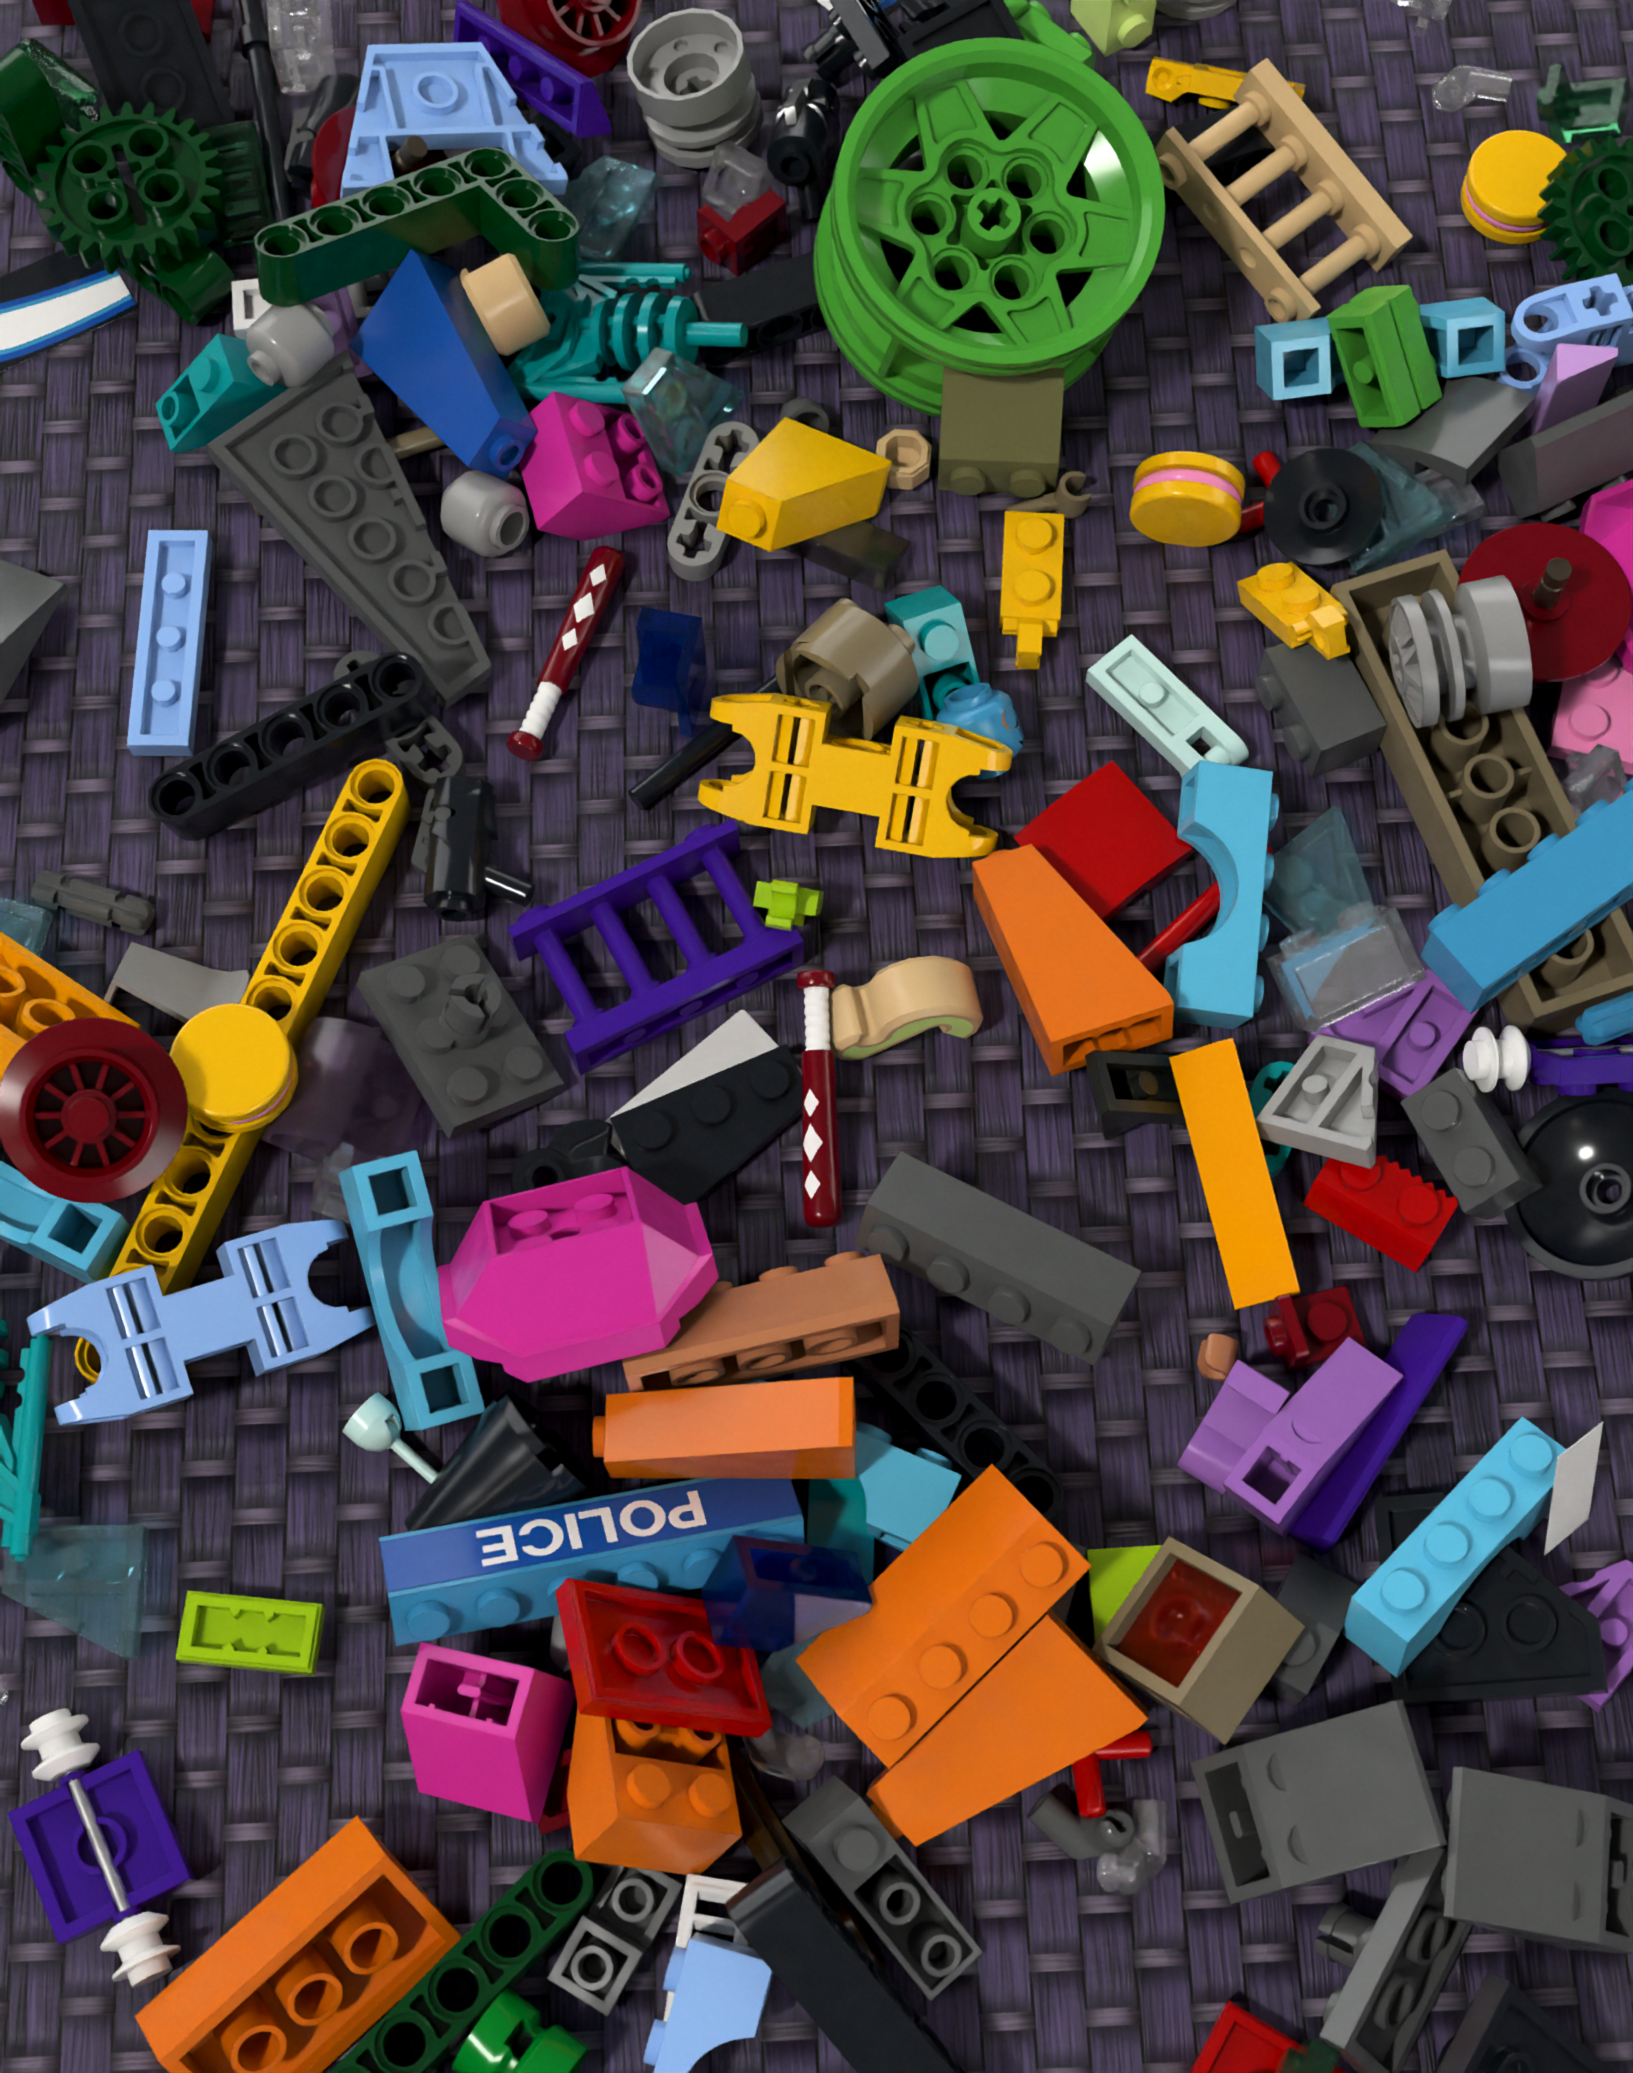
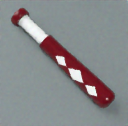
M599 546L595 548L587 562L551 651L536 682L538 692L533 698L534 701L529 707L530 710L526 713V719L523 720L519 731H513L507 740V749L518 758L527 761H537L543 753L544 745L541 738L551 719V714L555 710L559 697L565 696L625 569L626 562L624 556L613 547Z
M809 970L797 974V988L805 994V1046L807 1047L805 1051L801 1052L803 1088V1217L805 1223L812 1228L836 1227L842 1220V1183L836 1101L835 1051L831 1050L829 1044L830 1023L828 1022L830 1018L828 1012L829 991L835 987V975L827 970Z

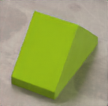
M1162 1545L1088 1549L1084 1558L1092 1565L1083 1575L1090 1649L1096 1643Z

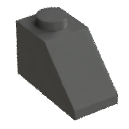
M1298 1552L1274 1599L1298 1619L1305 1628L1264 1687L1265 1690L1294 1707L1307 1696L1341 1632L1351 1597L1359 1589L1357 1584L1301 1552Z

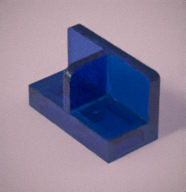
M641 607L636 626L639 660L631 688L632 699L638 705L678 712L680 735L693 737L708 676L702 617Z

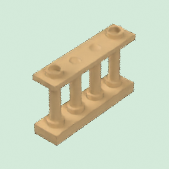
M1265 58L1250 69L1233 95V98L1239 104L1236 109L1190 143H1187L1173 126L1164 133L1154 150L1159 162L1163 184L1177 192L1262 296L1269 314L1277 322L1283 323L1312 319L1321 308L1313 295L1360 259L1367 260L1377 273L1399 254L1412 239L1413 235L1270 60ZM1249 127H1258L1275 148V151L1224 189L1203 162ZM1286 171H1294L1312 195L1264 232L1260 233L1240 206ZM1323 215L1331 216L1348 237V240L1297 278L1276 251Z

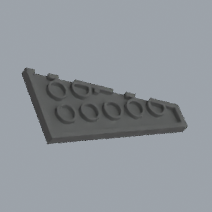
M347 349L332 358L303 386L288 388L207 444L208 457L389 652H406L417 659L435 685L438 695L437 703L444 711L491 677L492 664L464 604L459 602L447 576L448 569L440 551L435 550L429 537L423 514L391 445L386 443L375 419V410L367 393H363L355 376L354 364Z

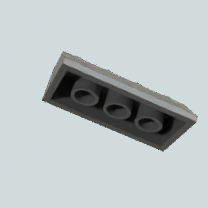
M1633 389L1499 450L1493 457V460L1518 519L1539 513L1542 522H1547L1576 509L1574 496L1590 489L1595 494L1629 480L1626 473L1633 470Z
M902 1151L899 1152L868 1200L854 1245L873 1255L880 1254L883 1262L892 1263L931 1283L938 1290L953 1294L987 1311L1001 1322L1012 1324L1052 1344L1059 1351L1073 1355L1093 1366L1105 1355L1142 1272Z

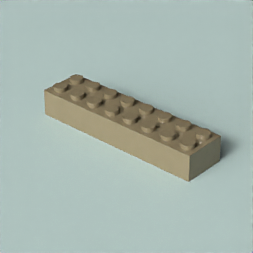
M1443 549L1333 584L1330 595L1340 602L1348 613L1349 623L1347 628H1345L1346 641L1351 650L1348 655L1388 724L1379 746L1452 903H1458L1463 909L1480 897L1477 894L1478 889L1496 872L1503 868H1508L1511 873H1514L1529 862L1526 859L1529 852L1547 836L1557 833L1562 839L1576 829L1575 822L1577 817L1523 707L1482 715L1476 708L1468 689H1466V704L1462 719L1448 722L1440 711L1438 723L1435 725L1416 728L1411 722L1402 696L1395 684L1390 663L1391 600L1395 597L1412 594L1420 605L1424 592L1437 589L1444 596L1451 614L1454 615V598L1459 575L1447 550ZM1619 907L1496 996L1508 1024L1516 1026L1526 1040L1538 1039L1574 1027L1576 1018L1583 1015L1585 1009L1633 991V933L1621 908Z

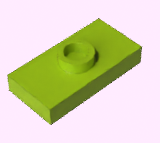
M187 1590L175 1659L180 1663L316 1676L326 1607L323 1604Z

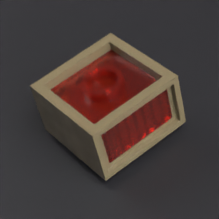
M1168 1536L1090 1651L1135 1689L1226 1745L1305 1626L1258 1584Z

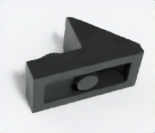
M1093 1050L1085 1055L1089 1084L1104 1140H1111L1139 1123L1186 1125L1169 1057L1175 1055Z

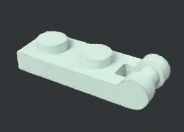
M1132 634L1087 670L1086 682L1179 771L1181 778L1199 760L1238 766L1249 757L1248 749L1241 738ZM1200 737L1211 748L1203 756L1191 747Z

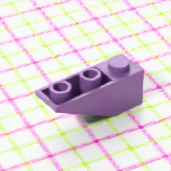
M1348 1337L1263 1428L1223 1481L1229 1497L1285 1538L1402 1382L1404 1375Z

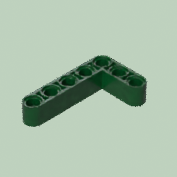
M12 48L0 58V164L14 185L33 202L38 204L39 201L34 192L33 185L41 182L36 166L37 164L51 163L45 150L47 145L64 147L65 144L60 130L62 128L66 129L51 87L41 69L23 51L18 48ZM124 183L137 224L144 226L147 224L148 219L139 193ZM186 242L180 245L183 254V260L180 262L169 253L161 255L162 267L158 271L154 269L149 260L141 261L137 275H132L127 262H120L118 268L192 325H197L232 293L231 281H237L229 266L203 243L200 248Z
M481 147L263 228L256 234L254 239L259 293L266 302L279 307L300 305L400 266L411 248L429 255L478 235L484 236L502 255L506 253L515 255L530 283L541 289L558 291L569 288L579 279V222L561 202L510 154L494 147Z
M565 1849L549 1851L539 1858L329 2073H433L472 2032L494 2000L505 1989L513 1990L579 1922L582 1915L588 1912L599 1889L597 1875L587 1861L575 1860L574 1851ZM559 1867H576L581 1872L583 1879L580 1894L568 1904L559 1905L552 1903L546 1892L547 1879ZM516 1917L525 1919L531 1930L529 1946L518 1957H502L495 1944L498 1928L508 1919ZM458 1971H471L478 1980V1997L467 2010L453 2012L444 2001L443 1991L445 1983L450 1976ZM414 2023L425 2034L426 2047L419 2061L411 2066L403 2067L396 2062L392 2055V2039L401 2027Z

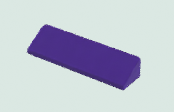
M457 0L453 43L482 42L515 95L577 137L585 138L612 133L611 122L591 79L468 1Z
M1417 1313L1409 1318L1383 1360L1404 1375V1379L1287 1535L1320 1556L1323 1553L1327 1554L1331 1550L1468 1329V1326H1466L1468 1321L1460 1316Z

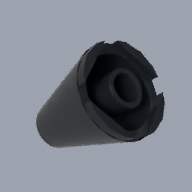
M507 1386L502 1392L495 1395L407 1516L404 1523L407 1530L411 1532L584 1499L594 1489L590 1485L592 1479L561 1436L554 1429L549 1432L543 1424L534 1418L539 1412L519 1393Z

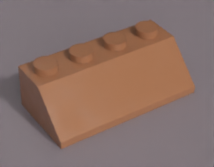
M849 1251L828 1258L824 1262L825 1267L799 1272L795 1266L779 1267L759 1276L760 1282L734 1288L731 1282H715L701 1302L679 1319L681 1328L665 1348L622 1359L630 1392L748 1384L899 1348L900 1311L881 1255L864 1257V1253L861 1251Z

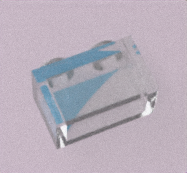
M1371 900L1364 901L1338 913L1336 918L1339 924L1316 934L1314 928H1309L1295 933L1279 943L1282 952L1266 959V962L1297 1028L1309 1033L1317 1032L1427 978L1396 908L1383 905L1374 907Z

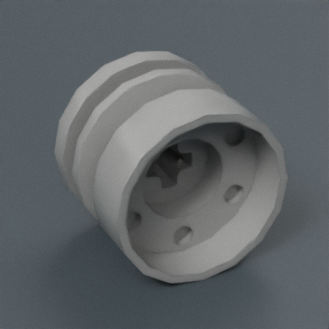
M690 8L676 11L650 23L634 39L627 56L628 76L637 102L642 108L643 120L648 127L651 143L662 158L680 167L701 169L723 164L740 155L757 138L764 121L762 100L757 90L755 76L751 72L750 59L743 35L731 18L715 10Z
M1504 575L1458 585L1454 598V615L1451 614L1444 596L1437 589L1424 592L1420 605L1412 594L1395 597L1391 600L1389 610L1390 663L1395 684L1402 696L1409 718L1416 728L1437 724L1440 711L1448 722L1462 719L1466 704V689H1468L1476 708L1482 715L1529 705L1533 680L1530 645L1519 600L1511 582Z

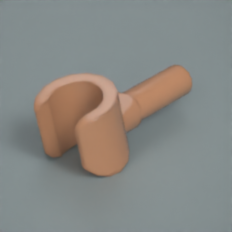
M1210 1334L1207 1340L1201 1342L1197 1366L1201 1375L1207 1379L1225 1381L1236 1363L1240 1343L1226 1335Z

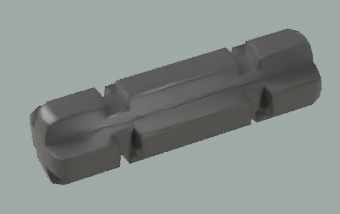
M48 869L39 872L32 886L31 896L40 906L53 910H60L63 907L66 908V914L108 927H114L118 924L121 925V931L137 936L145 935L154 919L155 909L148 900L132 895L122 898L119 891L77 878L67 881L66 875Z

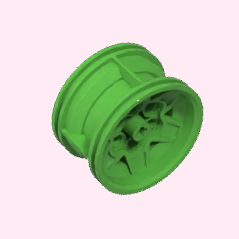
M1001 37L955 41L924 52L898 67L867 97L846 133L835 167L832 186L828 192L818 223L814 243L813 269L818 303L825 323L845 358L862 377L892 400L915 411L938 418L941 416L943 366L957 371L988 376H1014L1039 372L1049 368H1065L1064 392H1066L1093 365L1111 338L1113 332L1144 288L1160 250L1165 219L1164 185L1155 150L1143 124L1127 101L1102 76L1075 58L1038 43ZM997 137L1005 138V140H999ZM921 149L924 165L923 171L897 170L902 162ZM953 172L964 173L970 177L974 187L971 189L957 188L948 179V174ZM1016 181L1025 184L1031 190L1033 197L1022 199L1014 196L1008 190L1006 183ZM1069 182L1075 189L1078 197L1067 193L1066 187ZM917 217L931 219L937 225L939 233L934 235L922 234L914 228L911 220ZM1043 236L1053 242L1056 252L1052 254L1039 252L1033 247L1030 237ZM880 238L897 245L900 252L912 260L900 284L886 261ZM942 271L951 272L960 279L963 288L955 291L947 290L937 282L935 274ZM1088 272L1081 292L1065 308L1056 276L1059 274ZM1003 280L1013 283L1020 291L1021 298L1015 300L1005 299L999 295L994 283ZM978 307L983 317L996 324L1002 333L975 332L956 327L953 324L972 308Z

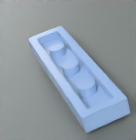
M208 530L148 531L127 747L132 756H193L213 541Z

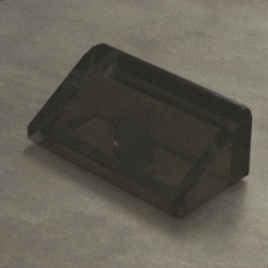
M859 521L783 547L782 549L884 593L909 549L910 541L865 521Z

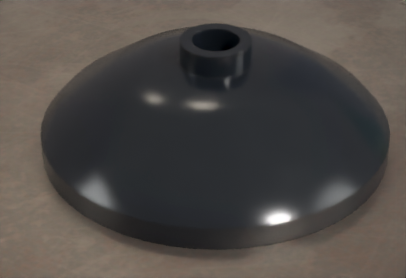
M1597 1087V1093L1594 1095H1563L1534 1114L1515 1138L1544 1187L1506 1209L1504 1213L1507 1222L1521 1246L1534 1259L1558 1274L1572 1279L1591 1282L1613 1281L1633 1276V1092L1623 1091L1618 1087ZM1613 1185H1621L1622 1195L1619 1200L1612 1204H1605L1604 1195L1606 1190Z

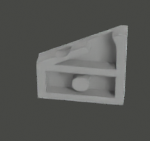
M1317 1034L1255 1119L1260 1139L1371 1169L1376 1163L1379 1064L1375 1048Z

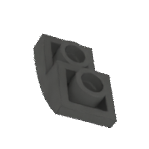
M613 1865L590 1909L580 1918L547 1979L608 2017L626 1990L685 1887L686 1880L675 1873Z

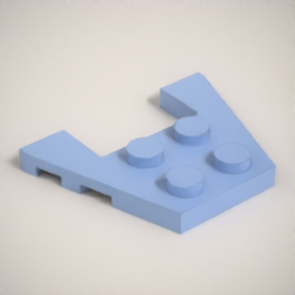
M482 42L368 45L342 177L340 199L394 179L389 151H397L410 136L422 138L427 144L428 150L501 147L552 195L565 194L568 177L561 163L554 164L545 151V139L536 125L528 124L517 108V96Z

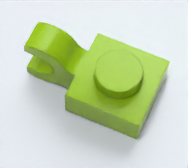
M775 879L772 882L757 881L753 906L768 908L765 927L792 931L793 924L804 926L805 915L820 916L824 891L799 887V883Z

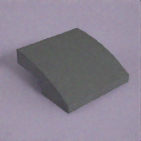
M1468 375L1444 378L1437 376L1443 397L1428 408L1420 410L1421 413L1405 425L1382 427L1365 445V453L1412 477H1415L1426 466L1466 486L1534 415L1536 397L1517 388L1481 377Z

